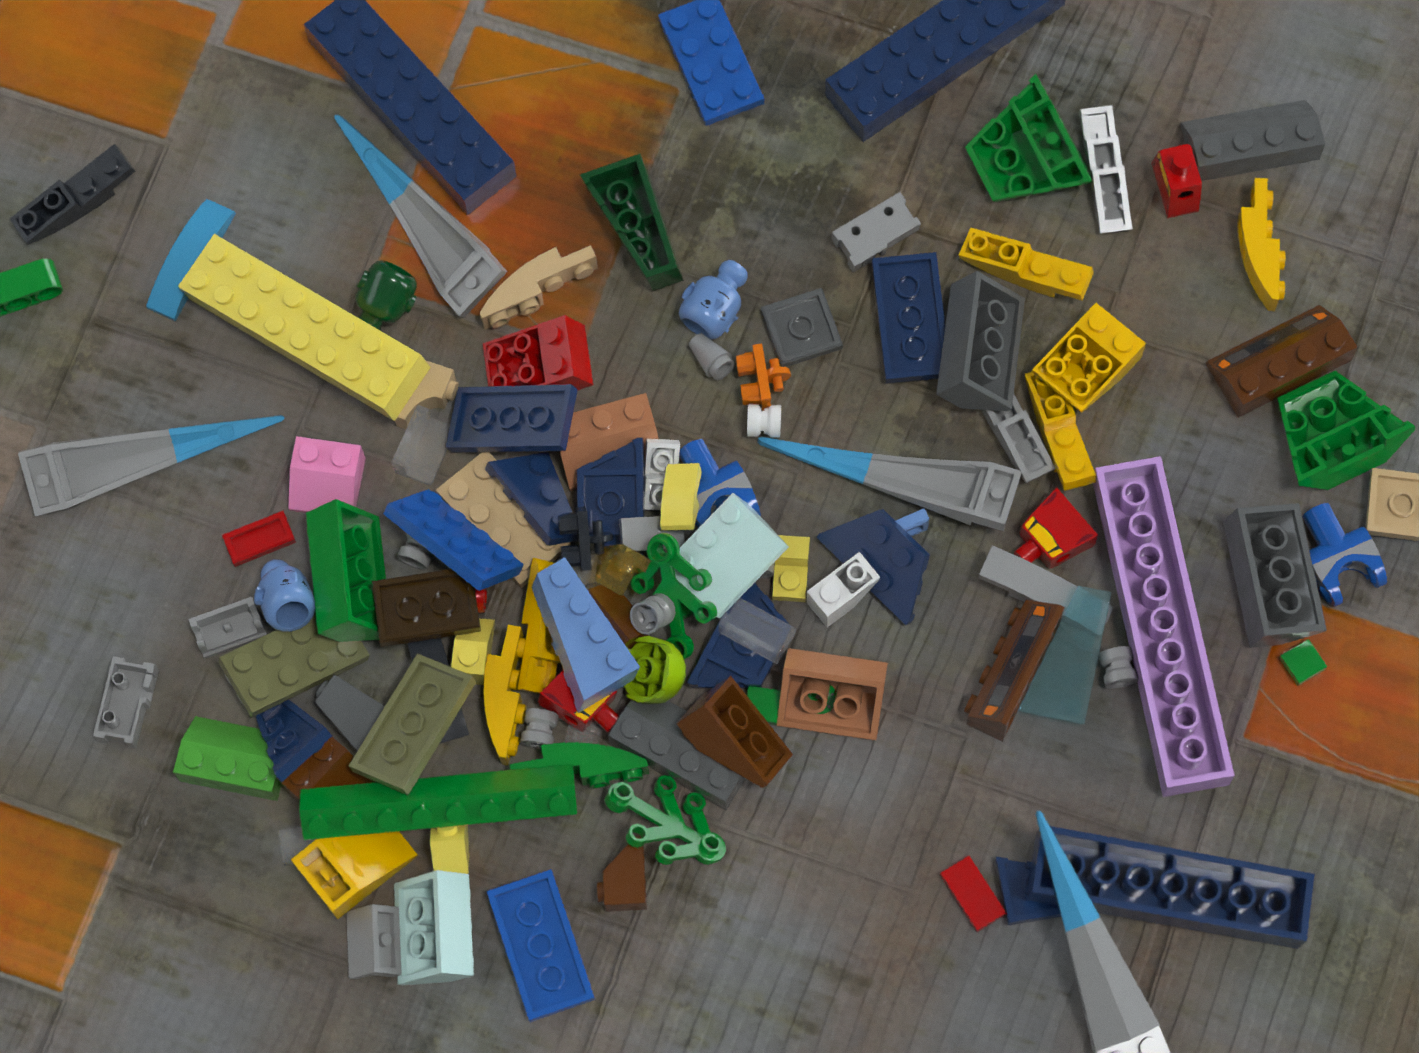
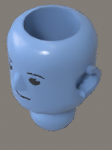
M726 260L720 265L717 277L703 276L696 284L692 282L681 296L684 299L679 308V317L682 323L695 334L703 333L709 339H717L724 332L728 333L729 327L739 318L736 314L741 307V297L736 289L743 286L747 281L748 273L746 269L735 261Z
M273 559L268 561L261 569V580L254 594L255 604L260 605L265 620L274 629L292 632L303 628L310 622L316 611L314 596L306 577L299 569L289 566L283 560Z

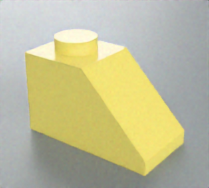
M479 618L481 632L455 636L451 667L472 675L477 685H484L487 655L491 654L495 620Z

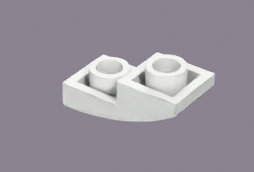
M646 439L644 463L645 510H661L667 464H679V440Z

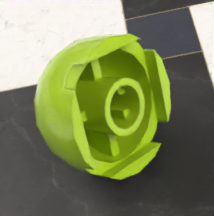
M652 636L639 637L635 640L638 643L628 650L640 668L634 680L623 687H626L629 694L627 697L633 701L643 704L665 703L676 696L683 687L686 677L684 658L680 651L668 641Z

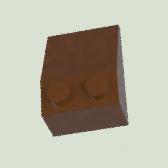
M729 676L705 692L676 723L682 730L685 738L699 752L761 788L766 787L793 755L732 676Z

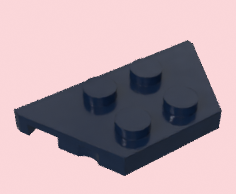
M636 438L629 444L603 455L602 458L577 469V507H586L589 533H593L592 521L602 520L603 532L613 533V540L604 542V548L640 566L645 565V551L621 552L619 519L645 517L644 438Z
M884 509L872 512L817 535L816 538L843 564L860 552L880 576V580L870 591L905 625L911 624L915 616L913 609L916 597L921 592L923 584L922 575L927 568L930 554Z
M756 583L721 617L687 682L689 687L713 688L729 676H732L740 688L751 686L762 688L791 632V626L783 615L778 613L772 601L767 595H764Z

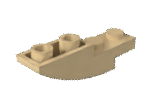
M591 245L562 258L555 247L527 262L511 274L495 290L480 311L484 329L486 330L490 327L499 328L506 325L511 318L521 314L530 315L536 312L540 306L544 305L542 292L555 291L569 280L574 278L583 279L591 275L595 269H598L596 255Z

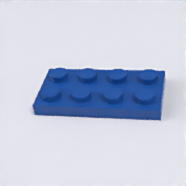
M695 0L658 14L660 25L705 126L764 104L763 94L720 0Z
M429 489L388 503L383 513L478 591L518 576L524 566L522 562L514 557L511 551L501 547L489 537L487 532L477 528L466 519L463 513L453 509L442 500L439 494Z
M550 869L486 891L529 1021L533 1022L594 1001L595 997L552 870Z

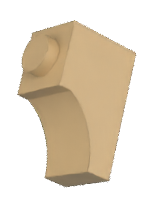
M426 361L431 368L396 418L395 423L397 427L409 430L413 422L424 412L434 408L445 410L448 400H454L459 386L453 369Z

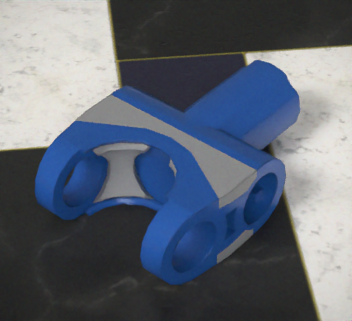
M703 439L694 440L680 449L679 457L682 463H699L702 471L697 492L699 503L695 522L697 528L732 493L748 503L761 516L752 486L738 461H734L719 469Z
M1329 503L1317 505L1302 515L1317 544V547L1309 551L1318 592L1331 607L1334 608L1343 604V597L1338 587L1340 585L1338 576L1343 571L1355 570L1362 573L1366 579H1370L1376 588L1387 584L1386 571L1381 556L1365 527L1362 526L1345 534Z

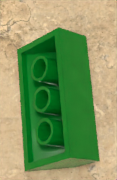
M334 499L306 512L318 634L339 642L380 640L372 581L386 579L380 518L372 513Z

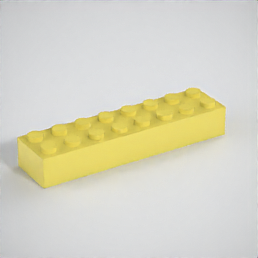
M216 234L209 240L178 286L194 303L393 421L399 416L431 368L421 354Z

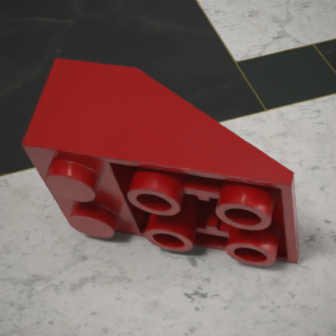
M566 315L483 343L488 387L572 384L577 390L593 386L585 325Z

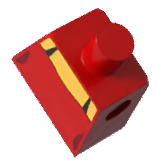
M1184 144L1158 151L1152 161V167L1167 218L1199 212L1202 181L1191 145ZM1182 192L1187 195L1186 197H1178Z
M1056 488L1021 526L1020 536L1026 543L1015 550L1014 555L1031 563L1039 558L1048 569H1052L1092 548L1096 543L1098 534L1062 492Z
M564 670L540 693L538 704L543 708L558 714L560 719L581 732L585 731L595 721L609 733L620 717L609 707L615 700L617 690L578 713L572 691L564 677Z

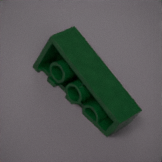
M641 154L580 174L588 192L652 290L655 291L684 281L647 167Z

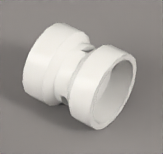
M748 404L747 437H758L761 431H764V434H767L770 438H780L781 405H771L765 408L764 411H761V407L758 404Z

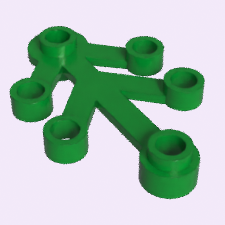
M659 533L649 541L647 547L649 560L641 572L632 578L631 586L638 594L650 591L654 586L653 576L660 568L662 581L653 595L662 593L668 596L675 606V617L670 623L672 637L666 641L672 643L685 660L692 655L694 643L685 633L680 601L694 613L697 621L703 624L716 618L717 608L710 601L702 602L679 582L676 579L675 569L689 580L691 588L696 591L709 587L712 577L709 571L703 568L697 570L680 555L679 544L672 535ZM663 545L666 547L668 554L663 550ZM697 575L702 577L703 585L698 582ZM640 578L644 580L645 588L641 586ZM703 608L707 609L709 617L704 615ZM679 642L683 645L684 650L680 648Z
M663 775L658 778L654 785V792L660 797L665 813L634 796L632 787L625 782L615 783L610 786L605 795V804L611 811L623 813L630 809L658 825L657 827L646 828L641 824H633L626 833V841L630 846L638 848L643 846L644 843L680 838L689 843L676 846L670 841L662 842L655 852V857L658 862L664 865H670L675 860L695 857L702 864L710 865L719 862L725 855L726 845L724 840L718 834L711 832L703 812L706 800L701 794L696 792L690 793L683 803L684 811L691 816L695 828L694 831L684 823L674 796L677 785L672 777ZM661 784L668 786L669 790L663 789ZM690 801L696 802L699 807H694ZM633 833H638L642 839L636 838ZM662 850L669 851L671 856L665 855Z

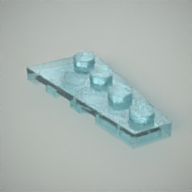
M1083 586L1077 587L1059 624L1058 630L1045 653L1043 661L1030 684L1024 700H1022L1018 709L1019 712L1085 725L1112 595L1111 592Z

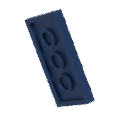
M936 252L872 258L886 384L939 379L945 319Z
M572 384L458 387L446 448L451 452L566 451L578 390Z

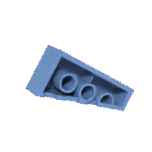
M565 557L538 572L531 588L545 626L549 629L553 640V648L556 656H559L566 683L572 691L575 699L574 704L579 713L633 681L640 666Z

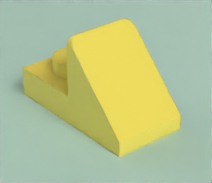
M778 535L789 548L775 561L772 600L806 602L810 537Z

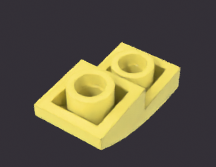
M699 463L667 464L661 502V530H694L699 509L697 492L702 475Z

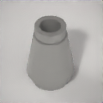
M699 333L691 339L689 347L708 377L721 380L732 371L734 361L732 360L731 353L713 342L703 333Z

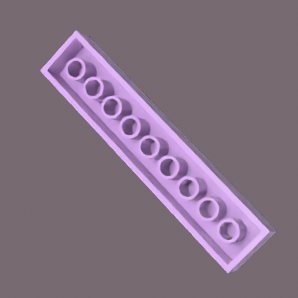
M1161 456L1095 468L1096 483H1093L1127 639L1133 653L1132 661L1138 676V688L1162 795L1166 797L1228 786L1234 777V771Z

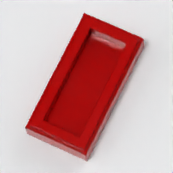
M284 511L222 535L235 567L296 543Z
M970 856L940 873L941 878L976 932L981 931L1006 915V911Z

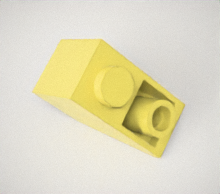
M468 825L431 828L430 846L434 871L440 870L468 874Z

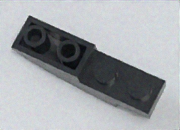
M113 144L65 183L58 180L12 216L10 220L27 244L34 243L73 224L101 206L115 195L113 189L136 172V170L121 149Z

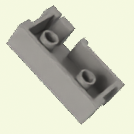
M901 192L832 232L831 240L836 247L840 246L848 259L847 264L853 273L871 263L872 258L876 254L880 253L881 256L886 254L888 248L919 230L921 223L917 217L913 218L905 206L906 200Z
M113 656L93 737L97 742L109 744V741L125 743L128 748H137L146 709L150 708L159 669L155 664L144 662L143 665L129 663L124 658Z

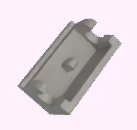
M253 597L189 619L197 639V645L204 659L246 645L267 635Z

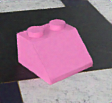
M296 436L290 465L289 511L306 513L334 499L356 507L366 459L361 445Z

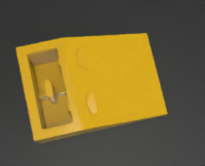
M1095 303L1032 369V372L1082 413L1133 368L1142 358L1146 343L1098 303Z
M399 831L316 839L294 856L291 861L338 920L414 860L418 854Z

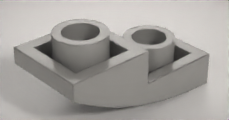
M661 516L619 519L621 552L647 551L649 541L659 533L672 535L677 540L679 547H681L685 543L684 530H661Z

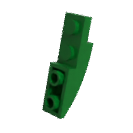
M580 742L541 745L543 758L510 764L511 770L573 764L574 774L580 773L583 786L589 785L593 789L610 785L609 781L623 779V782L626 783L642 780L643 775L649 774L647 759L615 747Z

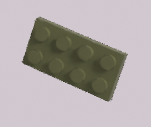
M315 611L310 622L303 628L292 632L275 630L219 657L218 663L252 718L331 679L334 674L337 676L368 661L370 655L362 641L339 642L319 635Z
M417 654L350 762L349 768L352 772L409 795L476 684L474 677Z

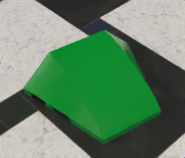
M1036 73L1018 96L1014 95L1009 101L1010 104L996 118H992L965 146L993 202L1093 183L1075 143Z
M1333 371L1278 397V405L1298 486L1323 490L1332 489L1372 468L1386 463L1415 431V425L1409 421L1403 422L1391 413L1389 407L1377 404L1366 396V391L1337 371Z

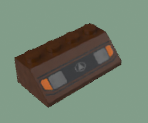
M1318 305L1206 361V365L1239 418L1352 361L1358 347L1343 322Z
M1025 600L1021 609L1015 607L1007 624L1012 629L1007 638L1004 636L1000 637L993 651V654L998 657L993 667L986 665L978 682L983 687L978 696L971 695L964 712L969 714L966 725L1003 742L1060 627L1065 607L1059 604Z

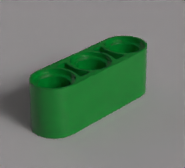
M52 259L36 260L0 273V317L51 300L63 292Z

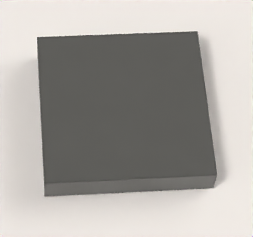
M822 288L761 307V313L781 367H788L843 349V343Z

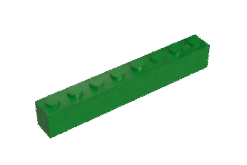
M573 764L418 778L409 795H405L377 782L300 789L299 812L303 840L576 815L577 805Z

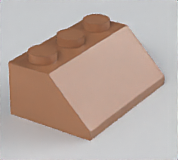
M646 393L573 413L566 451H559L570 491L577 490L578 468L602 458L603 455L629 444L636 438H644L645 463L646 439H659Z
M788 648L783 669L777 726L877 740L888 663ZM831 685L836 691L834 708L825 714H815L822 712L826 708ZM816 693L822 698L814 701L807 694Z

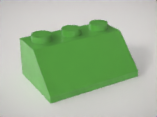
M195 716L181 740L173 773L180 782L278 801L281 785L272 768L274 766L273 761L267 753V743L263 739L260 729Z

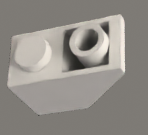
M858 552L807 591V604L828 628L853 609L880 580V576L862 554Z

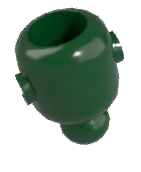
M384 260L376 261L368 271L364 270L359 283L356 284L358 290L355 295V301L358 307L363 310L358 318L380 331L383 321L395 323L403 316L404 312L409 313L417 298L414 295L417 289L416 279L403 268Z

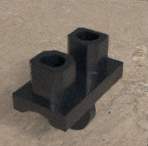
M575 507L576 512L558 515L560 535L577 533L578 545L560 546L561 559L565 557L571 566H580L581 571L592 570L590 543H594L595 554H604V542L612 541L613 533L603 532L602 520L592 521L593 533H589L586 507Z

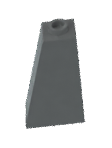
M335 674L330 681H324L316 693L317 700L315 703L321 713L357 753L385 706Z

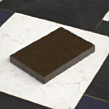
M452 569L372 581L381 647L481 632L475 587Z

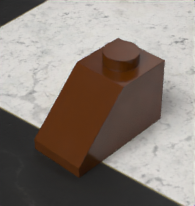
M628 844L603 871V881L597 882L598 902H604L606 912L647 910L644 845L636 848Z

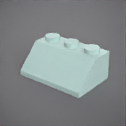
M732 493L680 547V555L697 570L703 568L709 571L712 577L711 585L701 591H696L691 588L689 580L675 569L676 579L702 602H712L717 608L716 617L720 619L789 546L748 503ZM697 575L698 582L703 585L702 577Z
M436 870L394 883L395 907H399L402 975L398 976V985L453 982L474 976L469 874Z

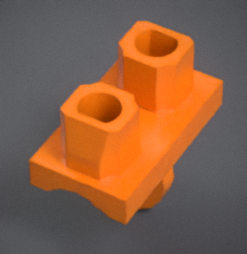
M762 344L752 345L753 352L736 356L738 376L756 374L757 379L755 383L740 385L743 405L761 404V409L764 411L765 408L771 406L769 383H773L775 392L783 391V381L791 377V372L787 367H780L778 358L770 359V369L766 370Z

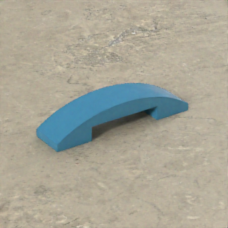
M206 199L200 205L172 246L152 288L146 305L147 309L173 321L177 320L188 300V297L178 287L212 236L216 234L223 238L236 215L235 211L209 199Z

